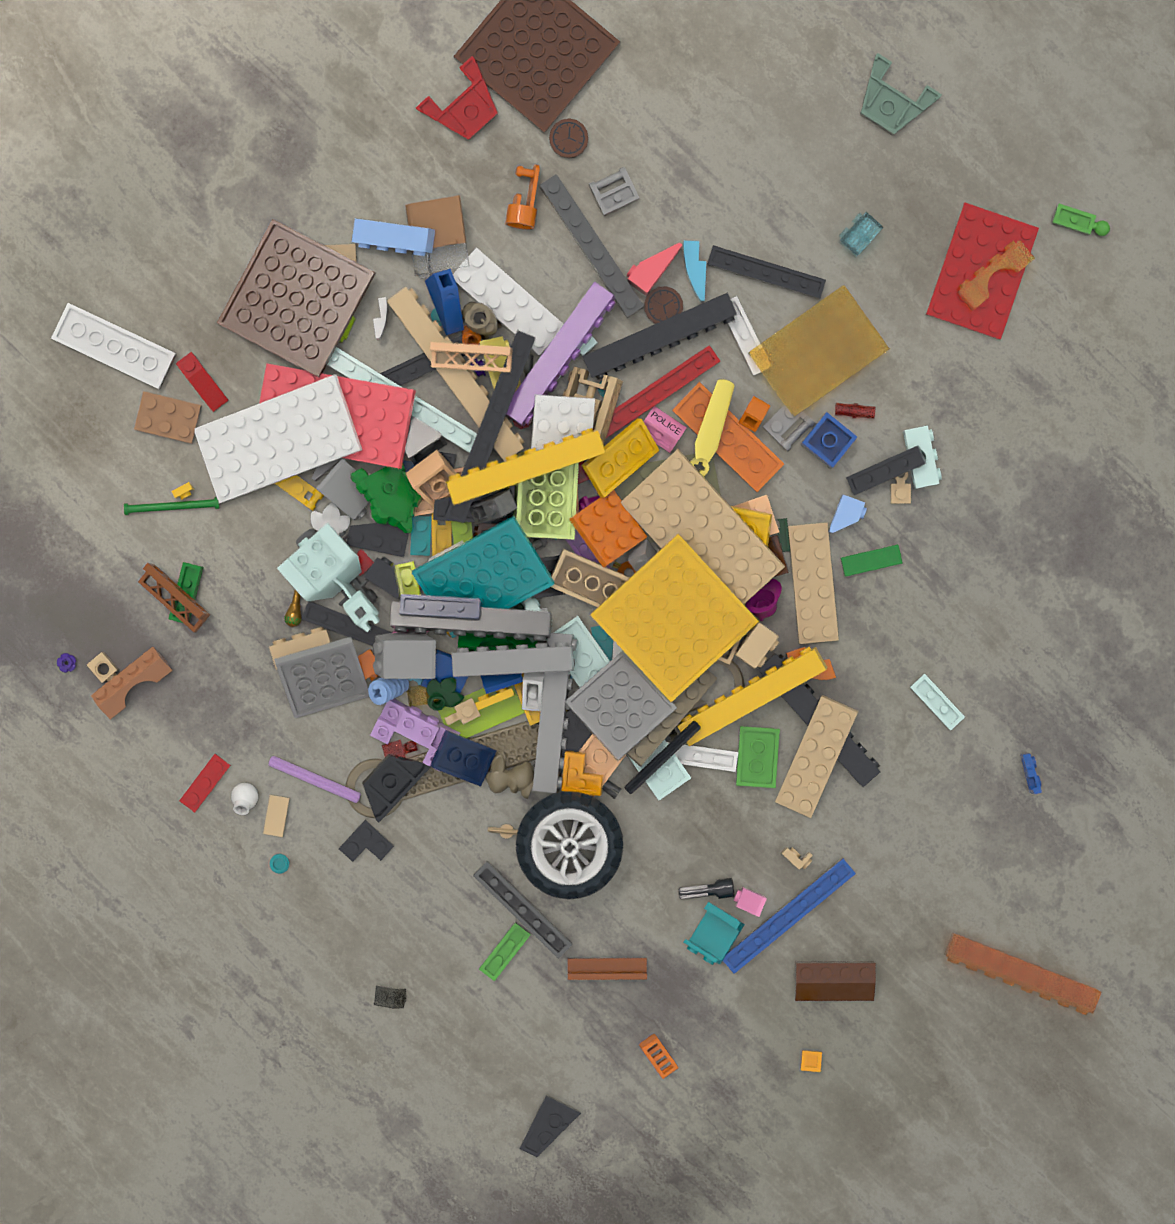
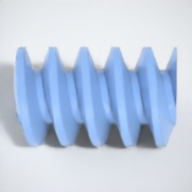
M379 678L369 685V697L376 705L385 704L407 691L409 681L408 679Z

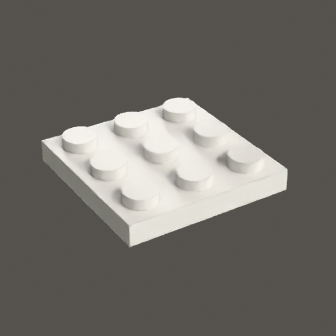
M535 394L531 449L536 448V451L544 449L543 444L554 441L556 445L562 443V438L573 435L576 438L582 436V431L590 428L593 429L595 399Z

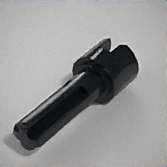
M732 878L716 879L715 884L679 888L680 899L715 895L718 899L735 897Z

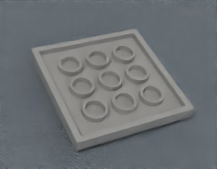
M351 637L274 659L295 718L369 697L368 685Z
M624 651L620 652L565 701L568 708L617 761L677 710V707L665 697Z

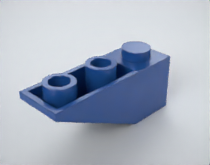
M451 269L432 274L425 280L446 336L463 331L464 326L458 286Z

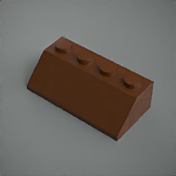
M795 961V1001H874L876 985V963L874 961Z

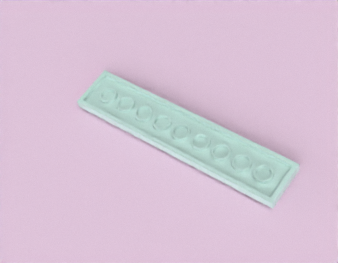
M578 616L554 632L573 634L574 639H577L576 651H573L575 666L574 671L570 670V675L579 688L610 662ZM664 740L641 767L629 756L628 758L638 772H640L668 744ZM674 754L645 782L656 798L661 800L691 779V777Z

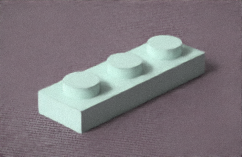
M925 674L910 686L949 730H952L965 718Z

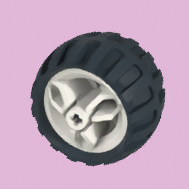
M559 792L541 799L526 813L517 832L516 854L522 872L537 889L556 898L579 899L596 893L613 878L622 859L623 836L614 814L601 801L580 792ZM572 819L574 821L571 833L567 835L562 820ZM580 821L583 823V825L580 827V829L574 836L578 822ZM555 823H558L564 837L553 826ZM589 827L595 837L578 841L577 839ZM550 830L561 842L544 840L546 832ZM578 849L595 851V854L591 861H589ZM561 850L562 852L557 855L552 863L547 860L545 854ZM565 855L561 869L556 868L562 857ZM576 855L581 859V861H582L586 866H584L583 868H581V866H580V864H579V862H578V860H577ZM572 856L576 870L565 871L568 857Z

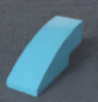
M684 240L683 257L688 280L699 302L704 303L706 261H699V241Z

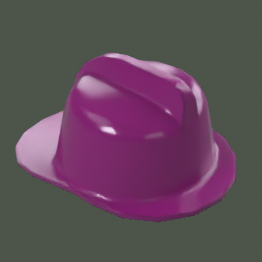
M772 578L746 602V608L758 617L760 621H764L765 618L772 616L776 612L777 601L782 591L781 583Z

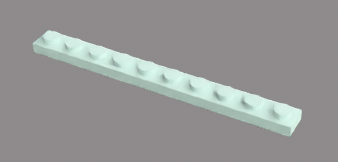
M337 347L327 364L347 378L400 387ZM415 396L411 415L440 432L447 440L470 453L477 433Z

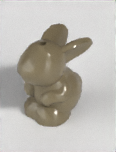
M469 302L462 310V317L467 327L472 332L481 335L483 340H488L489 335H494L497 332V328L502 327L501 323L496 319L493 310L483 303Z
M504 751L497 752L494 756L491 770L486 776L490 791L501 793L509 787L512 793L520 791L521 795L528 799L534 781V771L531 763L524 762L507 770L505 769L506 756Z

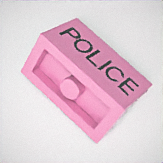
M655 406L644 420L655 443L669 453L687 428Z

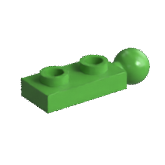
M1063 204L1057 205L1052 221L1054 224L1087 235L1091 234L1092 229L1099 236H1105L1110 231L1108 222L1103 220L1095 222L1096 215Z

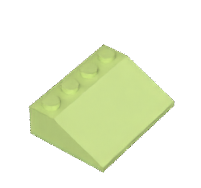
M579 462L515 484L514 501L517 508L513 510V516H515L527 537L575 539V527L569 519L576 515Z

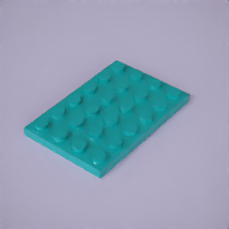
M515 516L412 570L414 578L425 595L481 599L483 602L482 607L509 609L553 586L555 583ZM449 632L452 638L456 637L454 632Z

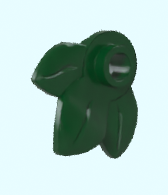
M454 677L445 678L440 683L436 679H432L428 683L426 688L429 695L427 703L431 709L439 711L445 706L454 707L464 699V695L455 692L456 679Z

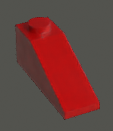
M193 352L188 353L175 363L212 412L229 401Z

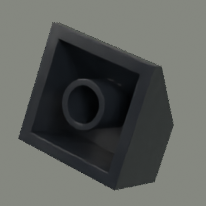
M384 556L382 559L377 557L364 577L396 599H399L401 595L396 569L392 567L394 563Z

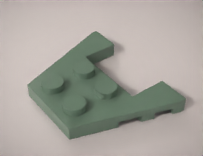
M877 53L860 114L894 135L937 101L942 94L927 85L916 102L881 80L892 62Z

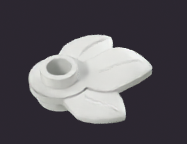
M330 503L323 513L312 511L311 524L314 529L319 531L324 525L329 523L339 535L348 529L350 517L340 516L337 506L334 503Z

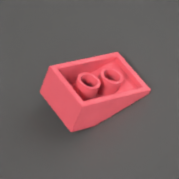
M679 242L640 262L638 266L633 265L627 273L629 284L647 296L679 253L682 244Z

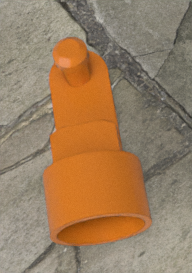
M534 164L532 170L523 168V166L516 168L515 174L518 177H530L526 205H520L521 194H516L513 198V204L508 205L505 221L507 226L526 230L534 229L537 209L533 207L538 183L539 165Z

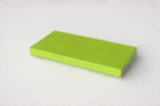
M513 685L507 688L513 689L514 696L478 710L481 716L465 724L458 720L447 725L444 718L456 713L454 707L445 706L442 710L438 711L443 724L460 732V736L465 738L525 712L522 710L521 702ZM482 688L464 696V699L459 704L470 698L473 699L474 703L478 702V697L486 694L485 689ZM494 691L488 694L489 696H493L497 694V692Z

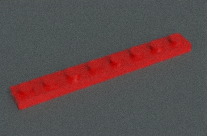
M707 346L615 408L606 438L718 364L720 360L711 346Z

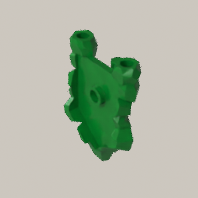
M402 462L401 469L386 466L371 475H368L367 471L363 468L351 473L350 478L356 484V489L360 494H364L365 499L371 503V517L375 522L380 524L388 522V524L398 527L404 533H411L415 507L419 506L423 498L413 489L405 474L407 472L404 463Z

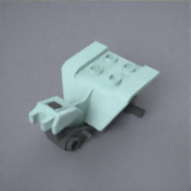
M329 523L324 525L318 532L315 529H309L296 540V545L299 549L277 569L306 601L333 598L341 591L345 598L339 605H343L344 610L355 625L368 632L371 629L368 625V620H372L375 624L380 621L377 616L379 611L373 605L378 597L373 590H368L365 587L369 582L368 579L361 583L357 578L362 570L358 555L345 543L349 535H345V531L338 535Z

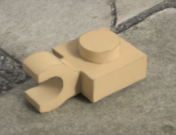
M470 698L455 706L456 713L444 719L447 725L458 720L465 724L481 715L473 699Z

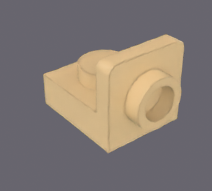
M785 847L781 852L799 870L801 868L805 869L812 862L810 858L813 855L810 852L801 860L799 859L801 855L793 847L790 850Z

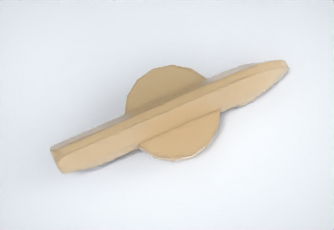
M504 824L501 828L488 827V832L500 833L505 839L512 837V835H517L518 832L509 824Z

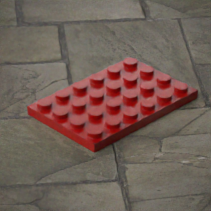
M964 202L926 315L1001 340L1039 228Z

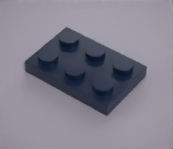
M445 730L430 767L481 787L497 750Z

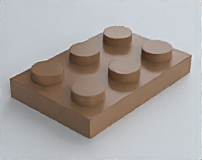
M143 391L134 430L192 444L201 405Z

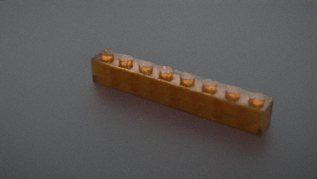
M953 932L944 953L948 957L947 960L952 963L959 964V961L967 964L966 968L977 972V969L985 971L984 975L995 979L998 976L1003 978V983L1014 986V983L1022 986L1021 990L1031 994L1034 990L1040 993L1039 997L1050 1001L1051 998L1057 999V1004L1069 1008V1005L1077 1007L1076 1011L1087 1015L1088 1012L1094 1013L1102 993L1098 989Z

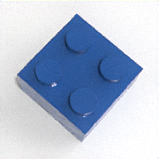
M826 412L801 445L832 469L856 440L857 436Z

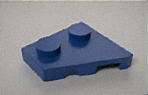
M1030 753L1021 754L1029 793H1042L1040 777L1035 771L1037 767L1035 757H1031Z

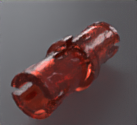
M836 402L835 415L851 416L854 419L857 417L874 419L876 407L858 405V403L843 404Z

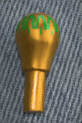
M294 589L292 603H290L284 616L285 623L290 627L298 626L302 620L301 595L296 589Z

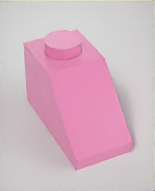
M742 887L741 891L737 890L734 897L736 907L760 917L767 899L764 895Z

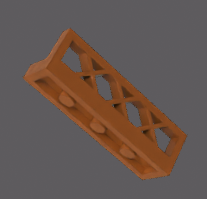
M147 563L143 568L146 572L138 582L188 628L196 633L211 614L155 564ZM151 576L157 581V586L150 587L146 580ZM161 588H165L171 594V599H164L162 597ZM175 601H179L184 605L185 611L178 612L175 608ZM189 613L194 614L199 619L195 625L190 623Z
M568 958V980L647 979V958Z

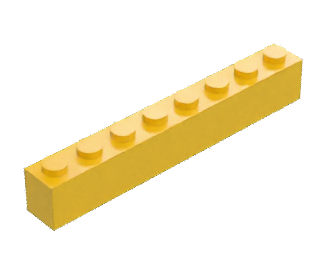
M590 428L582 431V436L574 438L573 435L562 438V443L555 445V442L552 441L543 444L544 449L536 451V448L524 451V456L517 457V454L505 457L506 462L499 464L497 460L486 464V469L480 470L479 467L467 470L468 475L461 477L459 473L448 477L449 481L445 483L453 505L604 454L605 450L598 430L593 432V429Z
M809 646L799 652L800 656L795 659L793 656L787 658L782 662L784 665L776 668V666H773L765 671L766 675L759 678L757 675L750 679L747 686L742 687L739 685L731 690L732 694L725 697L723 694L716 698L713 705L708 707L705 704L698 708L697 714L693 716L687 714L677 726L680 732L693 721H696L701 726V729L687 741L688 746L695 744L824 672L828 667L817 648L811 649Z

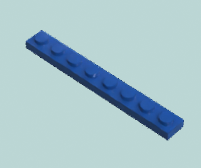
M842 858L730 950L723 959L724 963L735 974L856 873Z

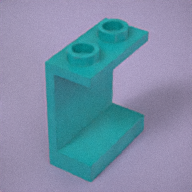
M708 902L704 908L707 910L706 914L690 940L685 939L684 943L688 945L687 949L697 955L699 952L704 955L703 960L711 965L714 963L721 964L745 924L716 905Z

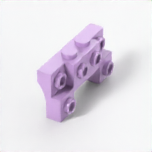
M393 699L386 703L370 736L388 745L394 733L397 732L429 749L423 763L430 766L445 730L460 735V732L440 723L439 719L434 716H427L421 713L422 711L417 707H409Z

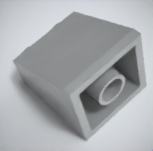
M341 459L316 489L354 521L357 518L360 520L366 514L367 510L365 508L370 501L365 499L364 494H360L356 489V484L350 478L351 473L357 470L344 459Z
M415 630L375 635V642L373 644L375 652L373 669L375 674L383 679L435 678V639L426 634L415 633Z

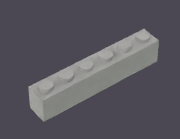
M567 642L555 643L556 647H548V643L536 644V648H528V645H516V649H508V646H496V650L490 651L488 647H476L477 651L469 652V648H457V652L452 653L453 677L574 670L573 646H568Z

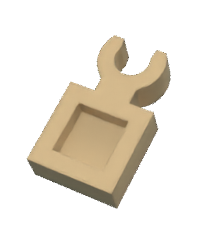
M908 472L904 473L902 478L895 477L896 484H890L891 504H911V484H905Z

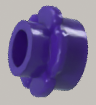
M64 653L57 659V666L64 673L71 672L76 667V659L73 655Z

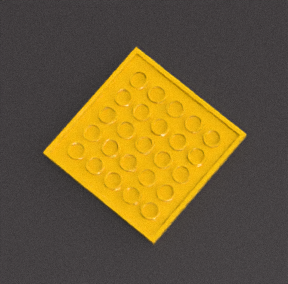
M679 534L672 538L590 614L670 702L678 697L759 622Z

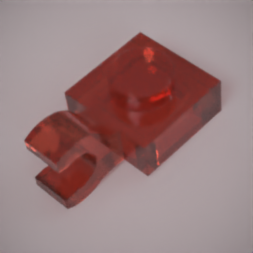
M401 740L388 743V745H382L385 757L388 754L406 758L405 754L418 751L415 741H409L402 745Z

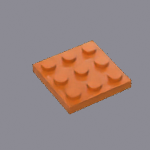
M615 490L610 492L605 498L600 497L569 519L603 568L647 538L637 521L621 504L622 500Z

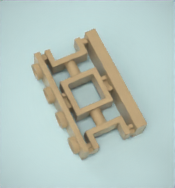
M574 366L573 370L569 373L568 388L564 391L563 396L594 398L596 388L606 390L603 402L595 399L593 419L594 431L598 430L604 446L623 381L604 375L601 384L587 380L589 371ZM579 383L589 386L586 396L576 394Z

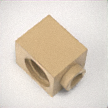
M101 652L87 664L101 683L109 682L117 675L116 672L119 671L104 652ZM103 663L109 666V672L106 675H103L99 670L100 665Z

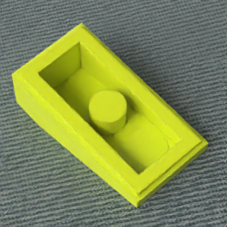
M414 561L394 565L400 595H421L419 584L412 574V570L415 569Z

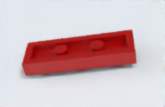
M215 753L179 801L195 813L231 765Z

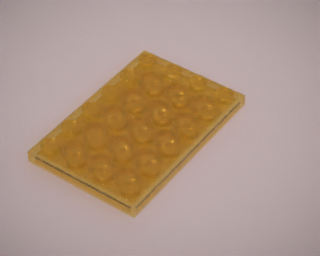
M843 285L749 351L748 354L790 413L795 417L890 348L848 289Z

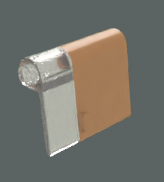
M459 195L405 205L408 226L435 229L432 253L425 252V256L413 255L414 251H412L415 276H419V279H427L434 272L469 267Z

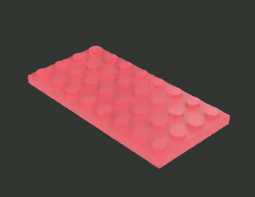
M266 364L259 403L332 375L321 373L320 377H317L306 370ZM337 376L362 447L361 451L343 458L401 469L416 390Z

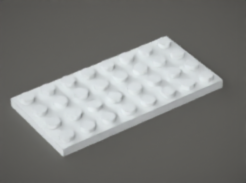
M332 375L195 428V435L219 503H224L362 450L337 375Z

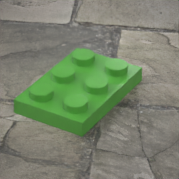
M740 726L737 786L776 788L780 729Z

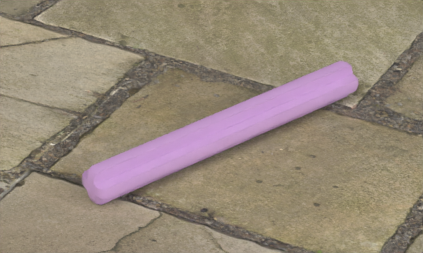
M272 756L269 760V766L354 803H357L361 797L359 792L280 758Z

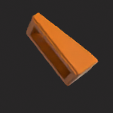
M652 1034L639 1044L662 1079L679 1068L655 1034ZM659 1049L662 1050V1051H660L659 1053H657L655 1056H653V1057L651 1056V1055H652L653 1053H655L657 1050H659ZM666 1056V1058H664L662 1061L656 1063V1061H658L660 1058ZM670 1061L671 1064L661 1071L660 1068Z

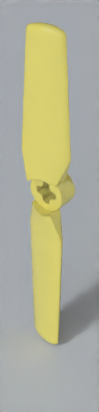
M720 379L716 383L695 441V458L690 461L693 466L702 462L701 465L704 466V469L699 470L703 477L708 473V463L718 449L734 390V384L725 379Z

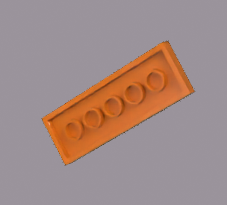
M699 382L672 410L697 435L712 393ZM728 410L718 449L715 453L750 487L758 492L784 463L747 427L738 423L739 419Z

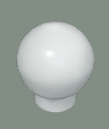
M240 783L234 787L231 793L234 812L239 815H246L249 813V809L255 806L258 801V791L253 785Z

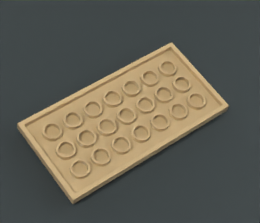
M679 449L621 501L623 507L661 549L679 534L743 605L785 567Z

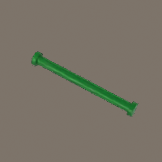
M217 497L210 500L138 505L124 503V515L137 512L209 507L220 509V503Z

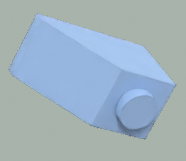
M841 495L828 532L834 533L858 522L859 518L863 519L867 510L864 507L865 502Z

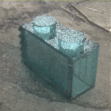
M865 212L863 215L859 213L853 219L854 225L850 230L846 227L839 235L841 238L839 243L855 258L883 229V226L868 212Z

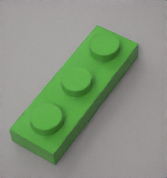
M515 922L479 970L495 981L531 934Z

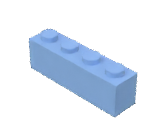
M355 219L352 242L358 243V247L370 249V245L377 246L376 250L388 251L390 247L395 248L397 253L406 254L407 250L414 251L413 255L425 256V252L432 253L435 229Z

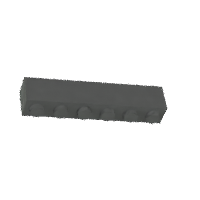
M486 861L473 874V877L558 959L571 947L572 942L491 863Z

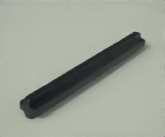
M696 721L691 722L625 785V790L629 794H633L701 729V726Z

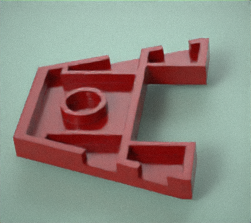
M471 56L459 67L472 82V85L442 111L430 96L425 98L416 107L418 111L468 140L498 114L474 56Z

